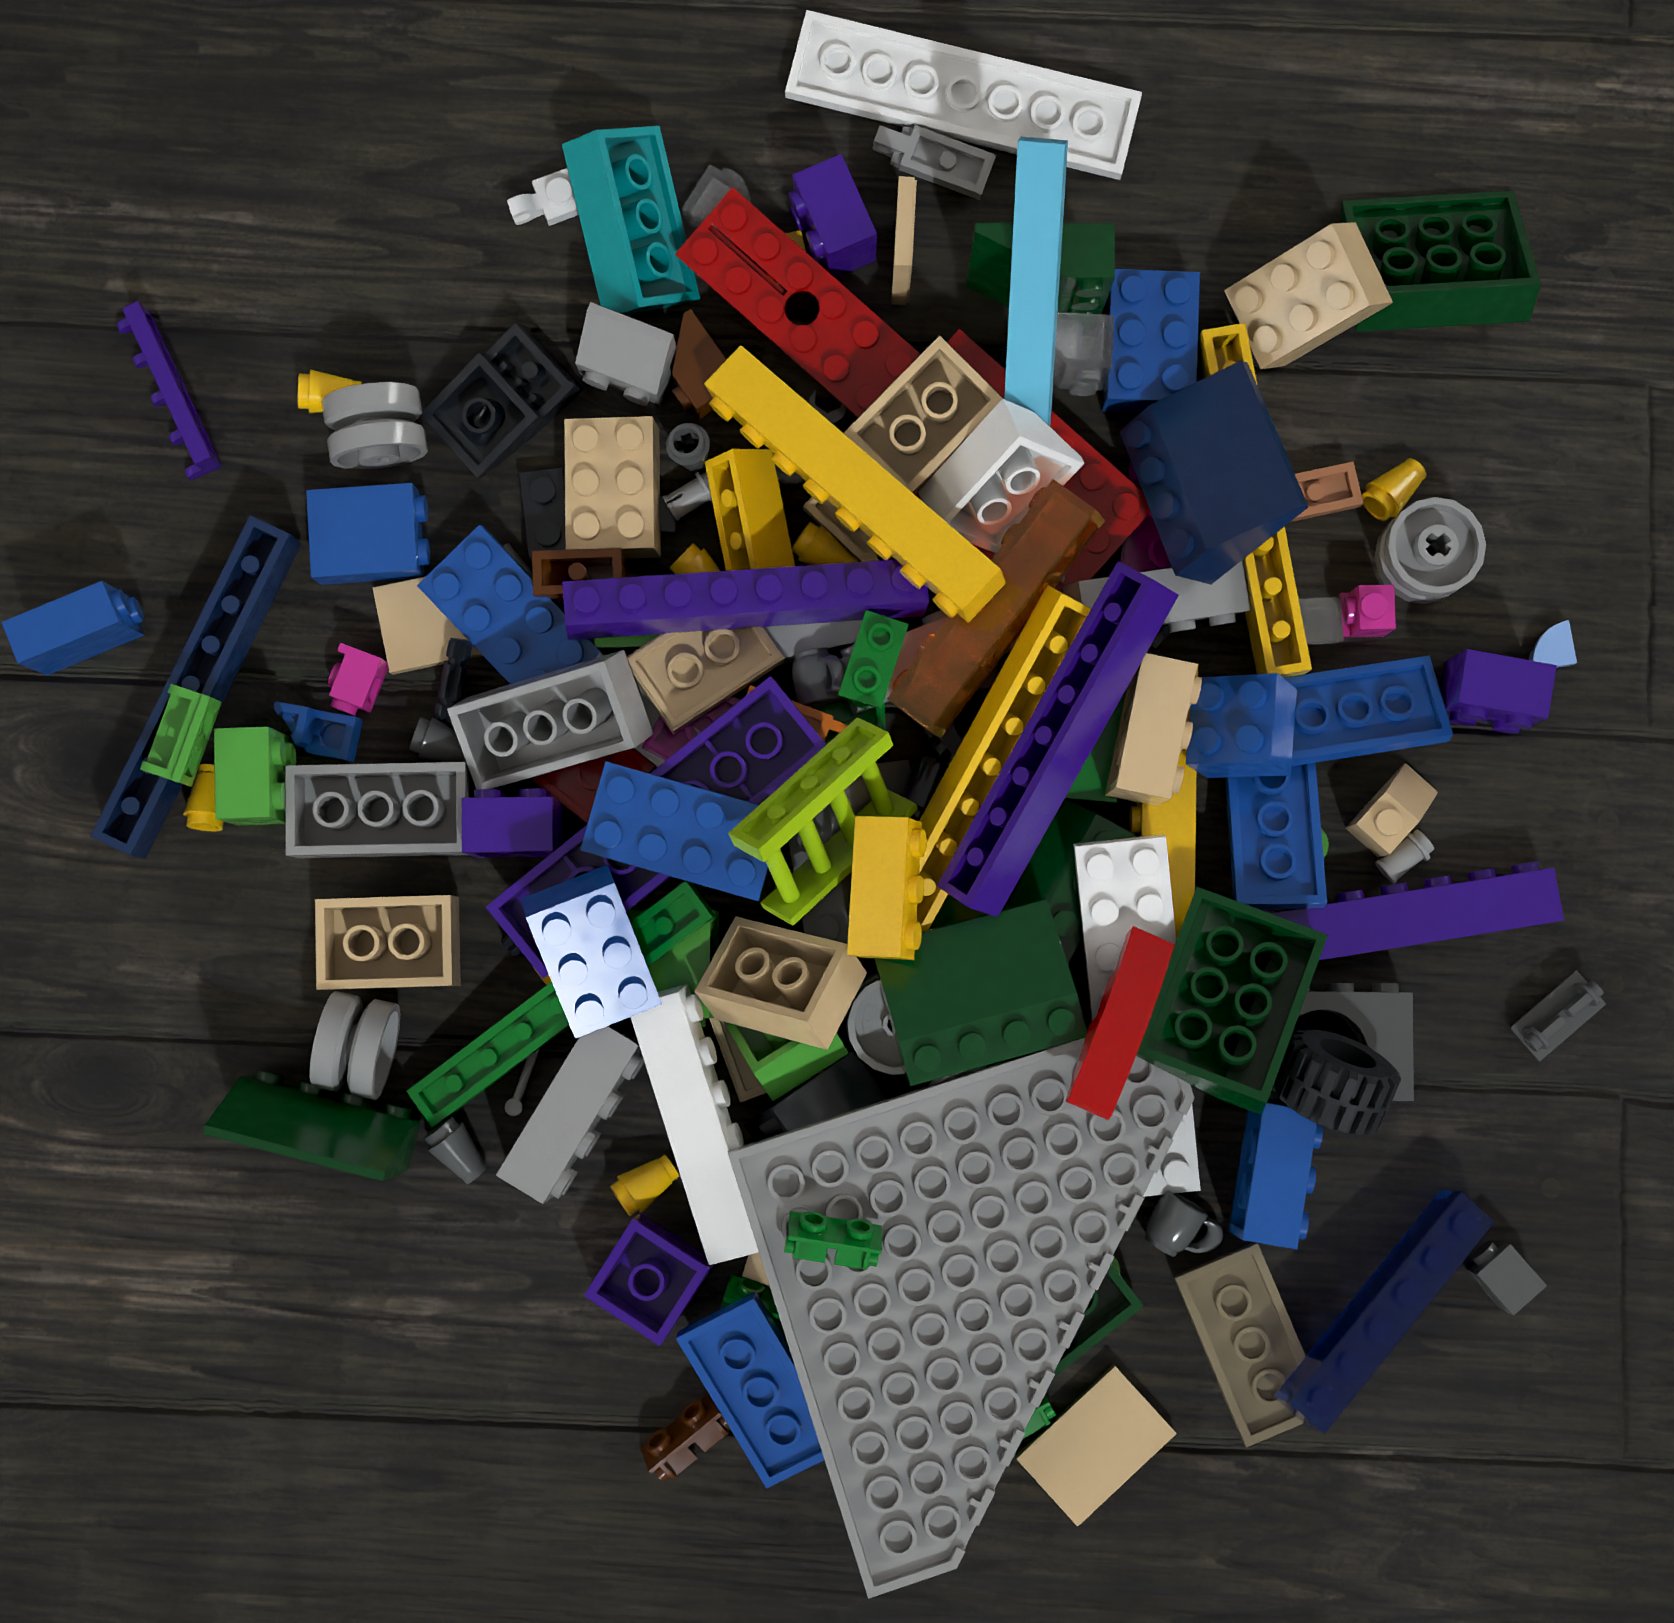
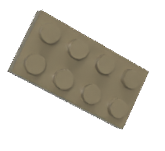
M1250 1243L1173 1276L1246 1448L1329 1413L1258 1243Z

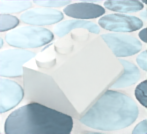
M1002 399L918 493L922 502L971 544L994 553H1000L1007 546V543L1028 524L1083 466L1084 461L1035 412Z

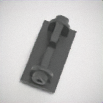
M1575 970L1509 1028L1540 1062L1606 1005L1600 997L1604 992L1597 983L1592 980L1587 982Z

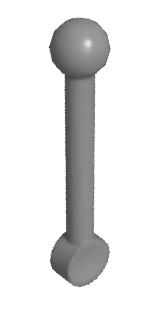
M539 1050L527 1058L514 1096L505 1104V1111L510 1116L519 1115L523 1111L524 1105L521 1100Z

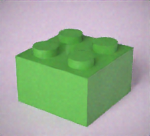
M270 727L214 729L215 819L238 826L286 824L285 766L296 765V748L294 743H289V736Z

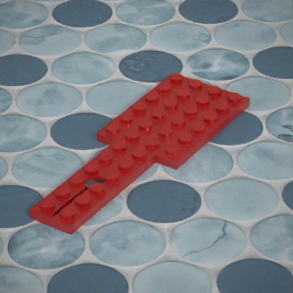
M733 187L675 253L679 260L857 418L921 355ZM808 292L818 300L819 314L811 324L798 326L788 320L785 306L793 294ZM958 329L947 343L1004 399L1006 370L964 332ZM1051 411L1050 427L1082 457L1084 464L1011 541L1016 543L1019 553L1025 552L1024 542L1027 537L1033 539L1031 553L1034 554L1038 553L1043 543L1049 544V551L1042 559L1047 562L1053 557L1060 556L1062 562L1058 566L1050 568L1049 573L1064 574L1065 579L1059 583L1048 581L1047 585L1063 593L1062 586L1078 581L1091 580L1149 515L1150 509L1143 491ZM917 493L915 496L921 500L919 493ZM973 545L1001 570L1005 571L1006 567L994 559L996 553ZM1008 546L1000 552L1009 560L1013 558L1008 550ZM1023 564L1021 571L1014 572L1015 582L1021 580L1020 587L1030 588L1033 580H1039L1038 570L1032 572L1033 565ZM1008 589L1001 593L1003 601L1011 593ZM1016 597L1013 605L1007 610L1026 625L1036 604L1033 598L1028 599V613L1021 614L1020 604L1022 598Z

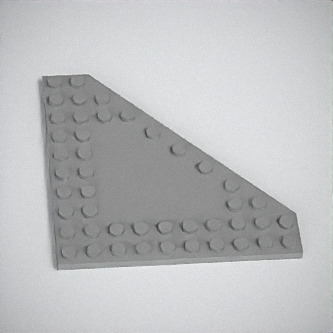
M1085 1038L1025 1054L727 1151L868 1599L957 1569L976 1525L979 1526L995 1494L994 1489L1006 1466L1008 1467L1025 1435L1024 1430L1035 1408L1039 1407L1055 1376L1054 1371L1065 1349L1069 1348L1085 1316L1084 1312L1095 1290L1099 1289L1114 1259L1113 1254L1125 1231H1128L1144 1200L1143 1195L1154 1173L1158 1172L1184 1114L1187 1115L1195 1099L1189 1083L1136 1056L1113 1114L1109 1120H1106L1066 1102ZM790 1211L800 1213L815 1211L826 1217L845 1220L859 1218L867 1220L872 1224L882 1225V1253L879 1254L877 1267L868 1266L867 1270L834 1265L836 1249L829 1248L825 1263L792 1259L793 1254L784 1253L786 1235L789 1229Z

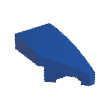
M274 702V710L277 715L282 716L292 732L291 738L297 746L303 747L307 753L349 762L355 761L363 719L319 711L305 706Z

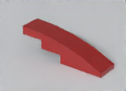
M1135 926L1126 934L1116 969L1108 978L1097 1016L1089 1025L1066 1102L1106 1120L1111 1118L1147 1029L1175 944Z

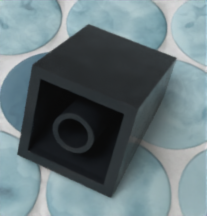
M854 1050L760 1113L744 1126L754 1141L758 1142L890 1099L891 1097L882 1092L874 1080L873 1069L861 1060Z

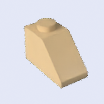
M1404 763L1345 828L1377 857L1389 855L1420 822L1438 792L1409 765Z

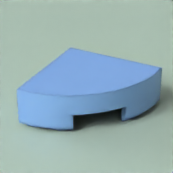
M1569 620L1548 628L1537 640L1530 653L1529 660L1557 665L1556 668L1576 664L1577 659Z

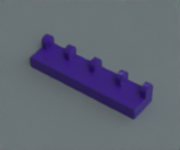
M139 301L122 308L126 318L120 320L116 325L121 334L133 331L142 352L133 357V362L136 368H144L149 365L160 389L150 398L155 407L167 404L178 430L170 433L168 437L172 445L184 442L194 462V465L185 469L188 479L199 478L222 467L151 313Z

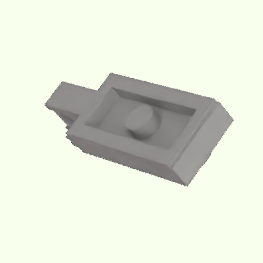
M880 125L873 141V150L891 157L890 165L899 168L900 171L978 200L982 196L996 157L993 153L914 125V128L903 126L901 133Z

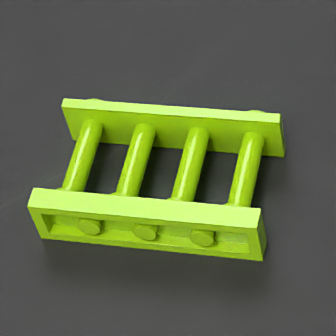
M857 717L728 833L735 847L762 862H766L777 888L760 902L763 909L792 926L795 925L852 872L855 816L910 818L918 810L916 803L886 788L876 761L893 746L887 731ZM862 775L872 801L857 815H854L844 790ZM830 803L840 830L823 845L813 818ZM798 833L809 858L791 874L780 848Z

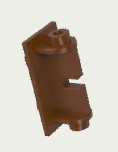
M709 1393L700 1400H695L688 1404L676 1420L665 1429H659L654 1432L646 1444L640 1448L650 1474L655 1472L661 1481H665L668 1477L674 1479L698 1459L696 1453L689 1447L695 1442L706 1452L724 1436L729 1434V1426Z

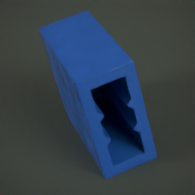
M413 483L306 490L311 578L317 583L328 585L425 577L424 565H430L431 563L428 538L422 539V522L428 521V504L426 496L420 495L419 490Z
M100 581L1 623L17 663L48 676L144 636L140 622L144 621L145 618L135 597H129L121 589H116L106 582Z

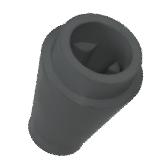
M684 423L675 427L668 435L666 441V450L669 457L693 473L702 472L706 469L705 461L709 460L710 446L707 432L701 426L694 423Z
M420 717L409 751L418 753V758L440 762H466L457 735L452 727L434 717L431 720Z
M453 1116L442 1121L424 1137V1140L430 1146L427 1151L459 1178H462L466 1184L471 1183L488 1168L483 1162L464 1123H457Z

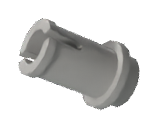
M699 472L695 473V479L672 493L663 496L676 521L709 500L712 503L707 472L702 475Z
M1416 829L1412 834L1409 833L1391 854L1384 856L1380 860L1378 859L1375 865L1389 882L1395 884L1400 877L1422 859L1427 862L1431 858L1429 854L1434 850V847L1428 838Z

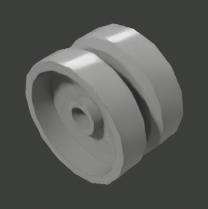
M396 382L353 385L335 390L324 396L321 401L324 423L329 428L336 430L327 439L330 462L336 467L360 470L392 467L413 462L424 457L428 452L425 429L422 425L414 422L422 414L420 393L415 386Z
M1433 497L1416 501L1386 525L1377 539L1374 558L1379 577L1385 585H1394L1395 595L1408 602L1428 604L1444 600L1474 579L1484 562L1486 541L1482 526L1471 510L1455 500ZM1427 547L1432 550L1433 556L1427 552Z
M877 972L864 978L844 1017L846 1033L858 1057L871 1068L891 1075L904 1074L893 1031L888 1028L889 1016Z
M334 991L324 1006L313 1042L309 1075L311 1086L337 1092L348 1082L351 1095L377 1100L387 1082L397 1047L401 1016L400 1005L374 999L363 1009V1003L358 995Z

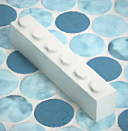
M688 984L659 991L658 995L662 1003L661 1005L630 1018L708 1264L713 1265L758 1253L756 1241L727 1152L744 1146L743 1136L737 1123L732 1124L727 1107L730 1106V1095L727 1085L723 1080L718 1081L713 1065L717 1062L716 1050L711 1038H705L700 1021L703 1020V1009L697 994L691 995Z

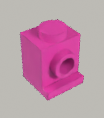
M1358 585L1350 593H1340V637H1384L1395 630L1394 585Z
M340 643L337 651L344 655L342 663L337 662L334 665L329 676L328 687H331L329 696L333 697L330 706L354 716L358 709L371 713L388 671V663L382 658Z

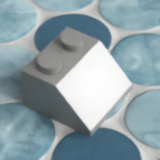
M590 302L575 364L579 373L584 376L582 380L595 388L607 390L609 385L624 391L623 396L636 404L647 406L650 401L661 405L672 378L677 346L674 334Z

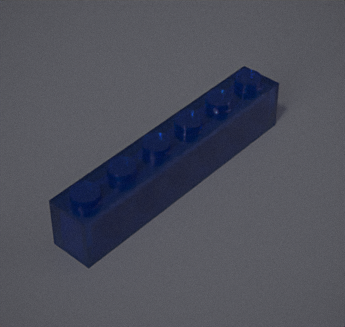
M1440 1190L1273 1397L1307 1427L1325 1434L1493 1225L1494 1221L1462 1192Z

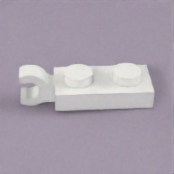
M567 168L533 180L532 185L535 194H521L507 200L516 225L545 215L548 225L551 226L579 215Z

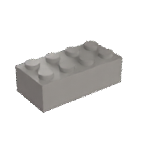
M624 650L469 696L447 708L476 790L496 788L635 748L654 734Z
M466 762L285 766L287 856L294 858L467 855L462 853V798H474L473 779Z
M615 1024L579 1037L496 1176L542 1204L553 1197L559 1199L561 1195H564L578 1173L571 1168L577 1157L583 1159L584 1156H588L601 1135L600 1132L595 1130L600 1119L606 1120L608 1117L611 1118L623 1099L624 1094L620 1093L618 1089L626 1078L629 1081L631 1078L634 1079L644 1064L637 1038Z

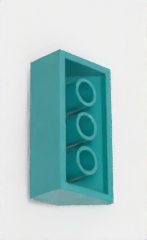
M660 126L595 130L562 144L600 305L625 316L699 300L700 295L694 272L675 255L686 242V236Z

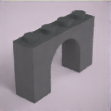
M1327 983V992H1310L1309 986L1299 1016L1315 1010L1327 1011L1338 1016L1350 1027L1357 1042L1382 1055L1400 1073L1401 1082L1392 1101H1414L1413 993L1399 992V984L1372 983V992H1354V983ZM1273 1088L1268 1100H1278V1096Z

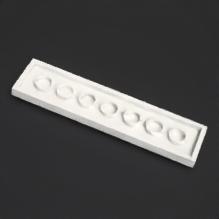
M806 10L785 90V97L788 99L902 127L914 128V125L955 140L1016 155L1018 140L1021 136L1068 140L1067 167L1120 180L1142 96L1140 91Z
M1164 834L1073 844L1091 1021L1097 1016L1108 978L1116 969L1126 934L1133 926L1170 943H1176L1167 841ZM1192 1105L1187 1115L1184 1114L1172 1138L1173 1142L1158 1172L1154 1173L1143 1197L1164 1195L1166 1191H1170L1172 1194L1201 1191Z

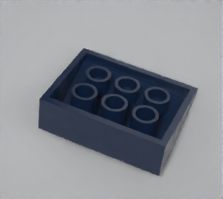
M1241 360L1149 405L1120 431L1175 576L1212 585L1308 508V504L1248 362Z

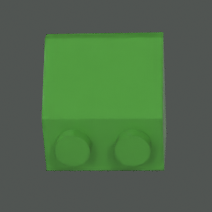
M724 1022L752 1072L772 1101L849 1054L837 1033L828 1050Z

